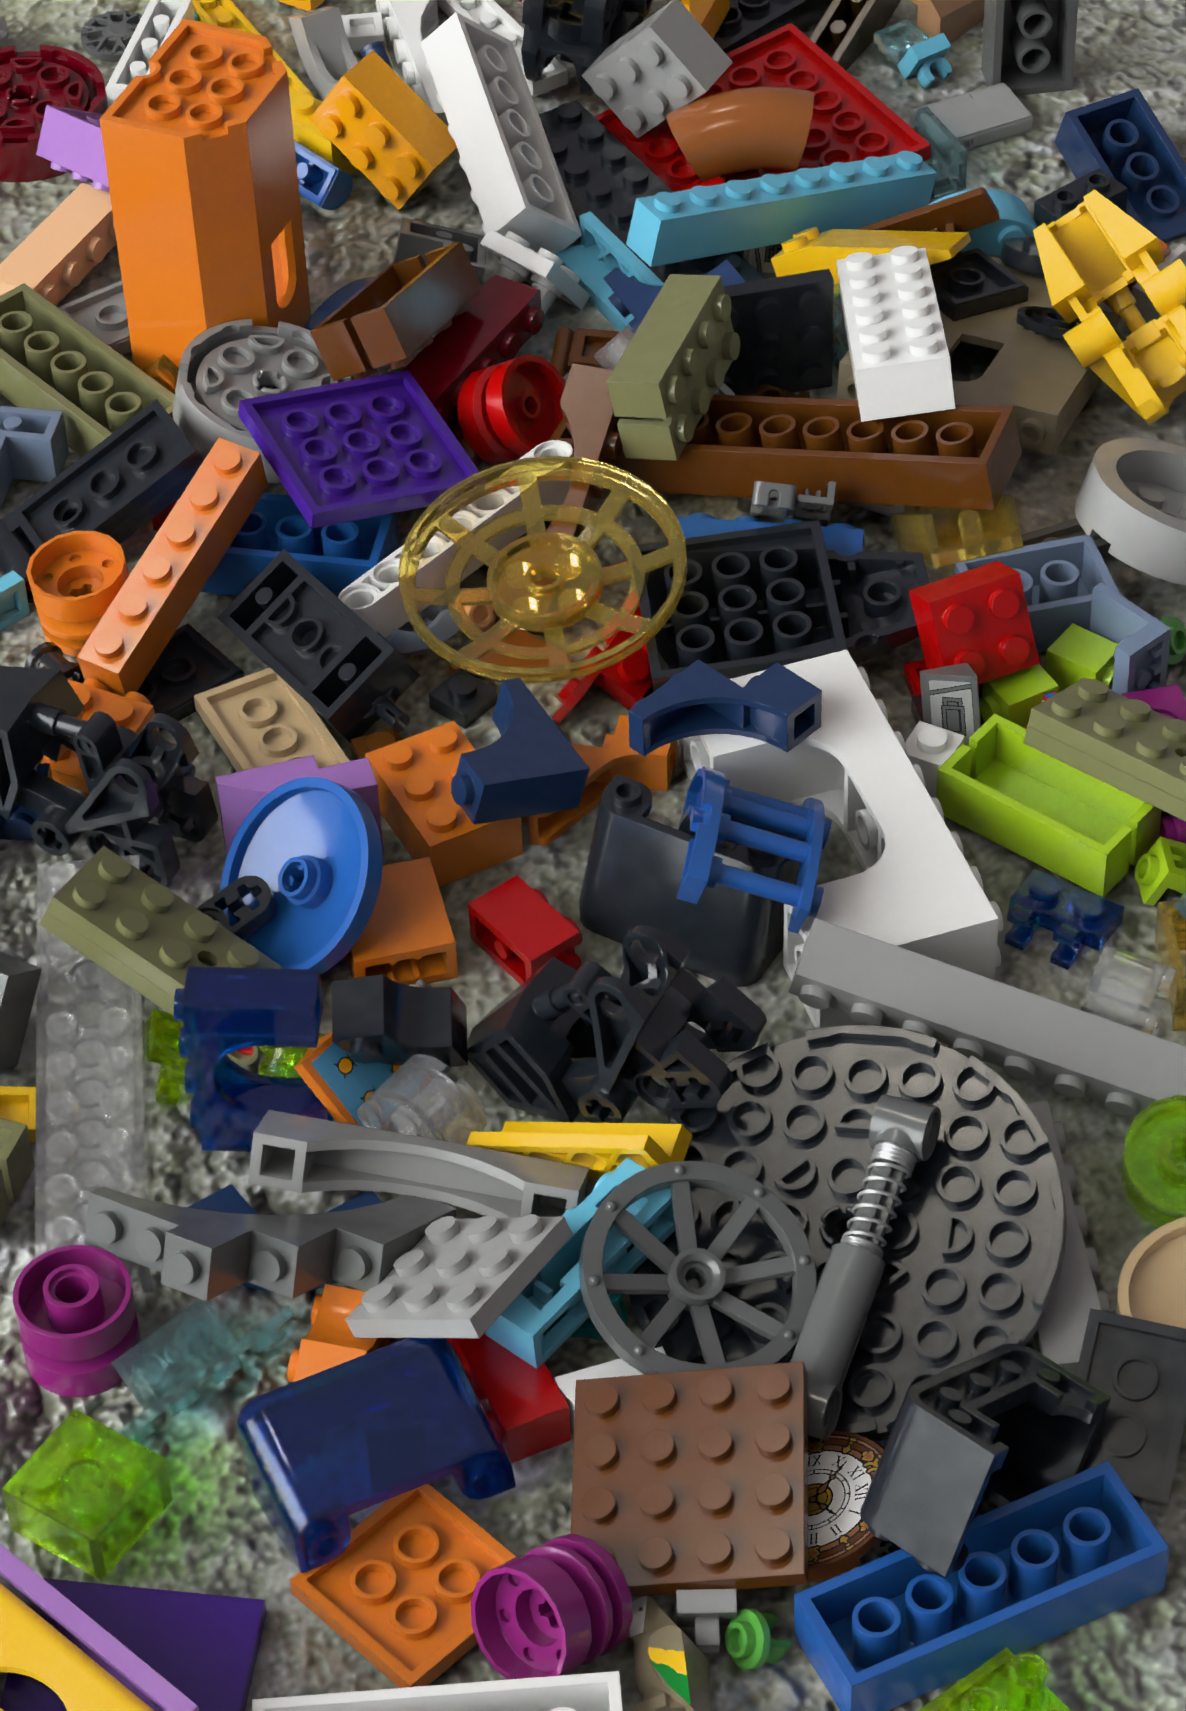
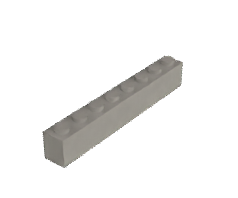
M814 918L788 991L790 994L799 996V1000L805 1005L816 1009H828L830 1007L848 1013L853 1021L861 1025H882L931 1036L938 1039L940 1045L953 1049L968 1058L972 1055L980 1061L1002 1067L1004 1073L1015 1079L1025 1081L1036 1079L1053 1085L1054 1089L1064 1096L1071 1098H1083L1085 1096L1105 1103V1107L1109 1111L1118 1115L1134 1116L1136 1114L1156 1121V1125L1167 1132L1174 1134L1186 1133L1185 1046Z

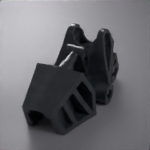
M524 0L522 23L525 24L521 54L526 79L537 82L553 58L560 54L561 61L574 64L576 79L580 84V94L592 96L594 90L582 77V74L610 45L642 23L644 17L650 11L653 0Z
M0 666V814L8 821L20 806L39 814V817L30 827V833L36 844L52 855H66L80 836L84 835L86 836L88 848L94 855L105 846L166 887L180 870V861L171 831L188 841L199 842L205 838L218 821V813L209 782L183 776L181 767L190 766L199 754L187 729L174 718L161 713L154 714L138 735L126 727L117 726L111 716L101 711L95 712L88 721L82 720L84 705L61 670ZM156 727L163 728L171 733L176 743L165 740L158 733ZM67 749L76 752L88 791L91 792L90 795L85 798L80 793L37 772V766L42 762L44 755L57 762ZM153 817L158 818L157 823L160 825H155L148 822L152 821ZM105 835L108 836V837H110L112 840H114V841L117 843V845H115V844H113L112 842H110V841L105 837Z
M637 925L633 926L623 939V969L620 979L615 976L613 977L602 966L593 961L583 962L579 969L576 970L552 957L473 1027L467 1041L469 1062L509 1107L562 1122H574L581 1111L586 1119L592 1123H622L638 1096L649 1105L662 1109L711 1108L717 1106L723 1094L732 1084L733 1076L727 1065L709 1049H716L717 1052H744L751 1050L758 1042L767 1019L760 1007L724 976L706 988L685 970L684 965L691 950L689 947L657 928ZM639 940L649 942L655 947L659 955L655 956L646 953ZM691 1021L696 1023L701 1028H703L705 1032H702L694 1028L688 1022ZM590 1057H597V1058H595V1059L580 1060V1061H573V1060L571 1059V1058H590ZM651 1076L661 1079L670 1088L658 1084Z

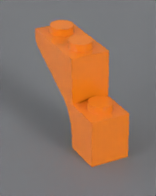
M619 715L614 734H606L603 747L570 743L590 769L579 807L521 817L522 822L529 825L530 844L541 846L551 844L600 804L604 789L616 774L636 780L647 786L649 790L668 792L678 760V740L665 744L646 756H642L630 748L629 716Z

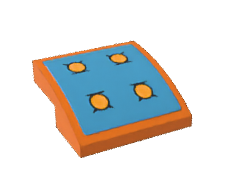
M332 1031L316 1040L294 1067L336 1122L385 1130L430 1080L426 1074L419 1071V1067L396 1066L379 1062H355L351 1059V1053L338 1047L332 1041Z

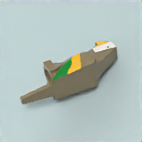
M642 1596L632 1601L633 1620L627 1639L634 1645L633 1672L637 1688L642 1696L641 1702L635 1704V1711H712L709 1660L650 1596Z

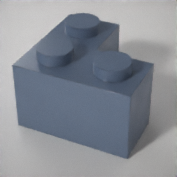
M0 406V508L13 478L50 482L61 474L69 455L63 411Z

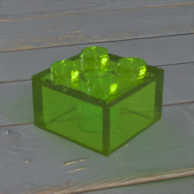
M76 1409L67 1416L2 1488L11 1530L100 1581L109 1574L173 1500L167 1463L164 1457Z

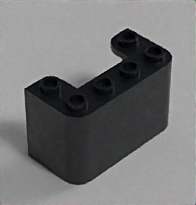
M1010 1343L1000 1345L909 1387L860 1509V1516L874 1536L893 1542L914 1556L916 1562L922 1568L946 1577L960 1570L966 1562L968 1548L964 1541L980 1502L988 1499L1001 1507L1081 1472L1111 1397L1041 1353L1029 1347Z

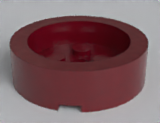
M40 44V51L17 52L16 45L0 48L1 182H32L57 177L66 173L50 168L51 161L36 155L46 105L99 114L106 112L108 106L104 79L98 67L91 60L72 50Z

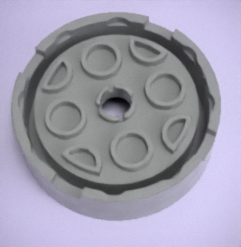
M252 319L230 321L205 330L196 336L184 350L179 365L173 401V420L204 460L220 437L259 452L267 482L281 483L238 416L239 401L351 381L352 378L349 376L336 381L332 380L308 329L281 321L278 323V328L252 326Z
M1132 437L1114 439L1102 444L1095 452L1075 501L1074 512L1080 526L1089 537L1096 536L1098 533L1110 543L1111 546L1108 553L1125 564L1153 577L1186 586V447L1160 440Z

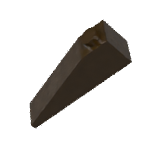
M833 0L809 39L847 70L881 34L901 0Z

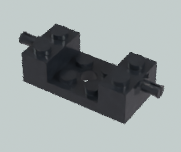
M284 549L255 579L249 581V585H245L244 590L217 617L252 653L280 676L350 744L351 739L363 736L380 718L396 733L402 732L404 728L394 717L398 718L406 727L409 725L410 717L401 711L395 703L420 675L395 648ZM318 629L315 640L309 645L301 646V641L305 634L311 630Z

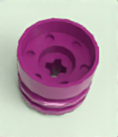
M572 1533L555 1537L544 1545L531 1549L526 1555L515 1557L489 1570L476 1583L471 1599L472 1627L481 1651L492 1667L507 1680L569 1675L580 1665L589 1664L599 1656H604L615 1650L627 1638L633 1620L632 1596L624 1573L611 1554L591 1538Z

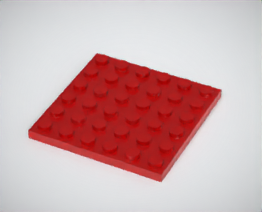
M792 23L726 53L733 63L707 92L695 99L698 100L712 94L733 89L759 86L791 87L814 92L813 113L808 138L801 161L795 171L800 168L812 169L829 166L835 162L859 161L870 156L894 155L900 151L917 153L922 157L923 161L932 158L930 143ZM611 109L594 116L673 192L682 191L702 183L681 151L671 132L667 119L637 139L622 124L621 120ZM768 168L753 169L734 173L722 179L727 183L730 180H747L759 178L765 174L777 175L794 171Z

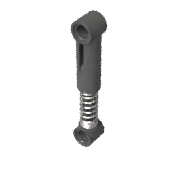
M887 1094L882 1095L875 1106L869 1129V1144L873 1149L872 1157H870L872 1164L867 1166L869 1176L862 1180L864 1190L857 1194L860 1204L852 1207L854 1217L847 1221L850 1231L842 1235L841 1243L835 1244L831 1248L790 1363L804 1362L807 1370L808 1436L826 1441L837 1425L842 1406V1387L885 1269V1262L882 1260L883 1252L880 1247L887 1245L884 1235L892 1231V1228L888 1225L889 1221L897 1218L896 1213L893 1211L894 1207L902 1204L898 1196L899 1193L906 1191V1186L903 1184L904 1179L911 1177L915 1164L920 1162V1160H929L935 1149L941 1125V1112L937 1106Z

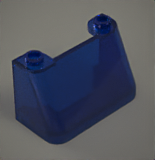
M406 1338L262 1394L249 1401L241 1410L237 1419V1429L253 1495L301 1574L327 1564L343 1553L351 1539V1529L348 1515L450 1474H453L454 1480L462 1494L470 1499L481 1500L490 1498L516 1487L512 1464L454 1348L446 1338Z

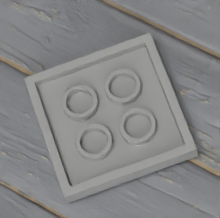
M535 1214L511 1218H496L494 1215L466 1219H455L453 1216L442 1217L432 1222L426 1228V1235L409 1252L404 1253L394 1262V1268L378 1285L370 1288L363 1294L362 1302L345 1320L355 1338H480L573 1234L564 1216L538 1217Z

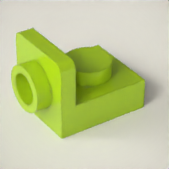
M1159 836L1147 854L1140 857L1135 868V880L1138 883L1143 904L1154 906L1167 888L1186 894V843Z

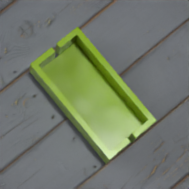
M994 713L969 738V746L965 744L960 746L937 769L936 798L942 806L944 816L1104 898L1127 874L1129 863L1135 865L1140 857L1146 854L1158 839L1162 810L1024 744L1027 729Z

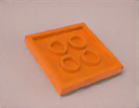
M417 1476L290 1579L291 1594L399 1688L428 1686L478 1644L471 1619V1599L476 1583L489 1570L516 1556L423 1478Z

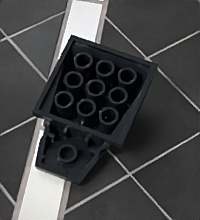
M819 520L630 546L654 691L667 683L674 674L682 672L698 659L728 679L767 670L776 662L783 666L846 649L855 664H859L919 637L908 590L929 584L923 554L918 552L866 551L858 552L852 556H842L834 550H826Z

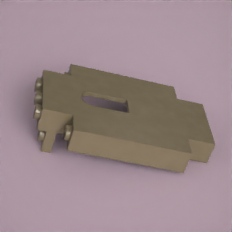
M989 256L1029 287L1028 301L954 322L940 311L949 356H951L961 341L1000 350L980 378L966 382L952 380L955 404L1014 407L1021 448L1053 455L1102 379L1089 367L1084 370L1065 339L1059 338L1056 340L1044 334L1037 335L1034 331L1025 330L1023 326L1016 323L1017 311L1021 307L1039 306L1053 308L1045 277L1015 270L1004 265L1000 258ZM1102 310L1119 338H1121L1123 323L1121 316L1115 315L1114 312ZM849 351L839 362L836 398L838 400H858Z

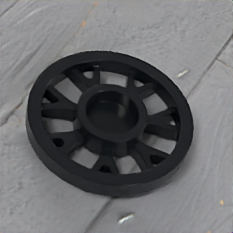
M1039 306L1019 308L1015 319L1017 324L1023 326V329L1034 331L1037 335L1051 336L1056 340L1059 338L1064 339L1063 334L1077 326V322L1081 323L1079 318L1071 323H1067L1054 308Z

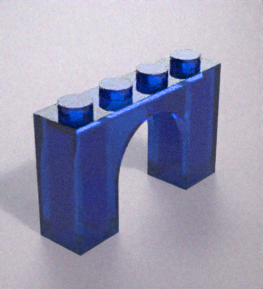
M188 966L184 989L176 988L174 1019L175 1021H183L179 1036V1052L181 1058H189L185 1068L186 1093L194 1094L190 1107L191 1128L199 1129L202 1150L251 1152L253 1132L268 1110L329 1121L335 1120L302 1078L270 1077L256 1074L242 1068L227 1055L235 1050L252 1046L317 1048L323 1011L319 970Z

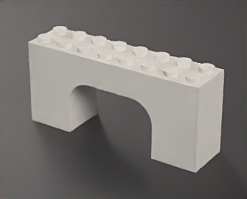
M847 649L783 665L822 690L821 727L789 752H785L767 742L739 735L708 734L680 739L681 764L690 782L697 770L705 766L722 771L725 774V779L730 780V786L798 806H801L810 797L823 802L825 816L840 826L864 872L817 885L824 888V893L815 918L995 980L996 967L1001 966V954L997 944L998 932L1003 930V918L1000 908L995 901L989 902L983 891L982 878L977 867L968 865L964 858L963 846L956 831H949L944 822V813L939 800L936 797L931 798L925 788V780L918 764H911L907 756L902 734L899 731L893 732L888 723L887 710L883 701L880 698H874L870 691V683L865 669L862 666H856ZM766 670L731 678L730 680L744 687L752 677L760 675ZM784 904L783 966L792 981L814 918L807 916L798 934L790 932L788 927L793 906ZM803 1003L815 1029L842 1025H861L853 1021L848 1013L830 1007L828 1009H816Z

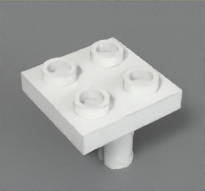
M489 229L480 244L499 260L500 268L496 275L519 283L527 281L532 284L531 287L541 291V309L544 311V315L551 307L555 298H559L582 310L591 296L578 284L581 277L563 266V260L552 252L540 248L537 253L529 248V242L511 231H508L503 236Z

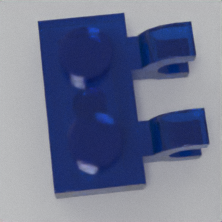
M1034 869L1010 897L1007 921L1013 923V926L1005 935L1004 943L1023 951L1039 927H1043L1052 931V940L1059 943L1051 954L1050 963L1069 970L1085 946L1097 951L1101 950L1123 922L1125 907Z

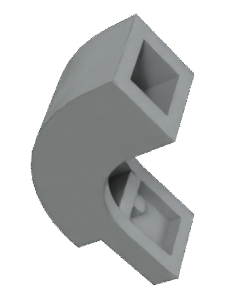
M326 6L289 17L301 60L311 83L322 101H324L341 77L358 63L348 42L339 7Z

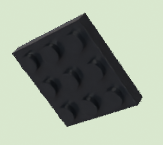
M829 269L723 286L725 294H728L731 299L732 309L730 318L733 331L739 335L740 339L738 358L731 363L723 382L735 395H742L746 390L755 392L762 383L791 393L832 386L834 279Z

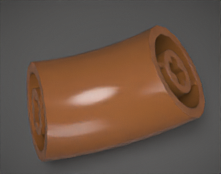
M773 86L738 88L712 94L690 102L668 113L666 119L681 151L702 182L717 176L723 178L734 173L753 169L768 168L795 171L801 161L808 138L813 113L814 92L791 87Z

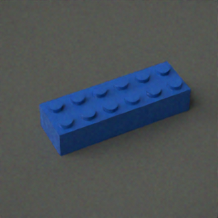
M1106 1461L975 1517L964 1541L968 1548L966 1562L960 1570L946 1577L922 1568L916 1562L914 1556L900 1549L794 1594V1636L840 1711H888L1165 1590L1170 1548L1109 1461Z

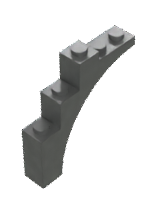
M102 1186L89 1192L84 1244L104 1249L113 1255L161 1272L162 1285L205 1301L245 1282L292 1299L329 1280H334L366 1292L378 1285L394 1268V1262L401 1255L409 1252L426 1235L425 1230L432 1222L446 1216L456 1218L457 1208L431 1199L402 1195L383 1203L344 1211L295 1215L241 1214L180 1207L139 1198Z

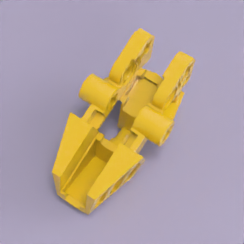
M1093 190L1083 197L1084 202L1077 205L1075 209L1047 226L1043 223L1035 228L1033 233L1052 307L1067 323H1071L1077 318L1081 321L1080 324L1062 336L1084 370L1089 367L1138 413L1149 426L1168 414L1173 400L1186 391V267L1179 258L1159 271L1157 266L1164 262L1165 259L1157 236L1099 192ZM1137 280L1161 317L1157 320L1154 318L1146 323L1135 306L1137 301L1127 285ZM1105 299L1115 315L1121 316L1131 332L1130 335L1125 337L1126 340L1124 342L1121 341L1098 306Z

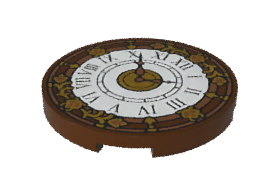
M832 1431L829 1439L826 1441L808 1436V1583L830 1579L859 1566L857 1559L866 1554L881 1540L868 1530L867 1524L860 1516V1509L884 1450L872 1440L858 1434Z

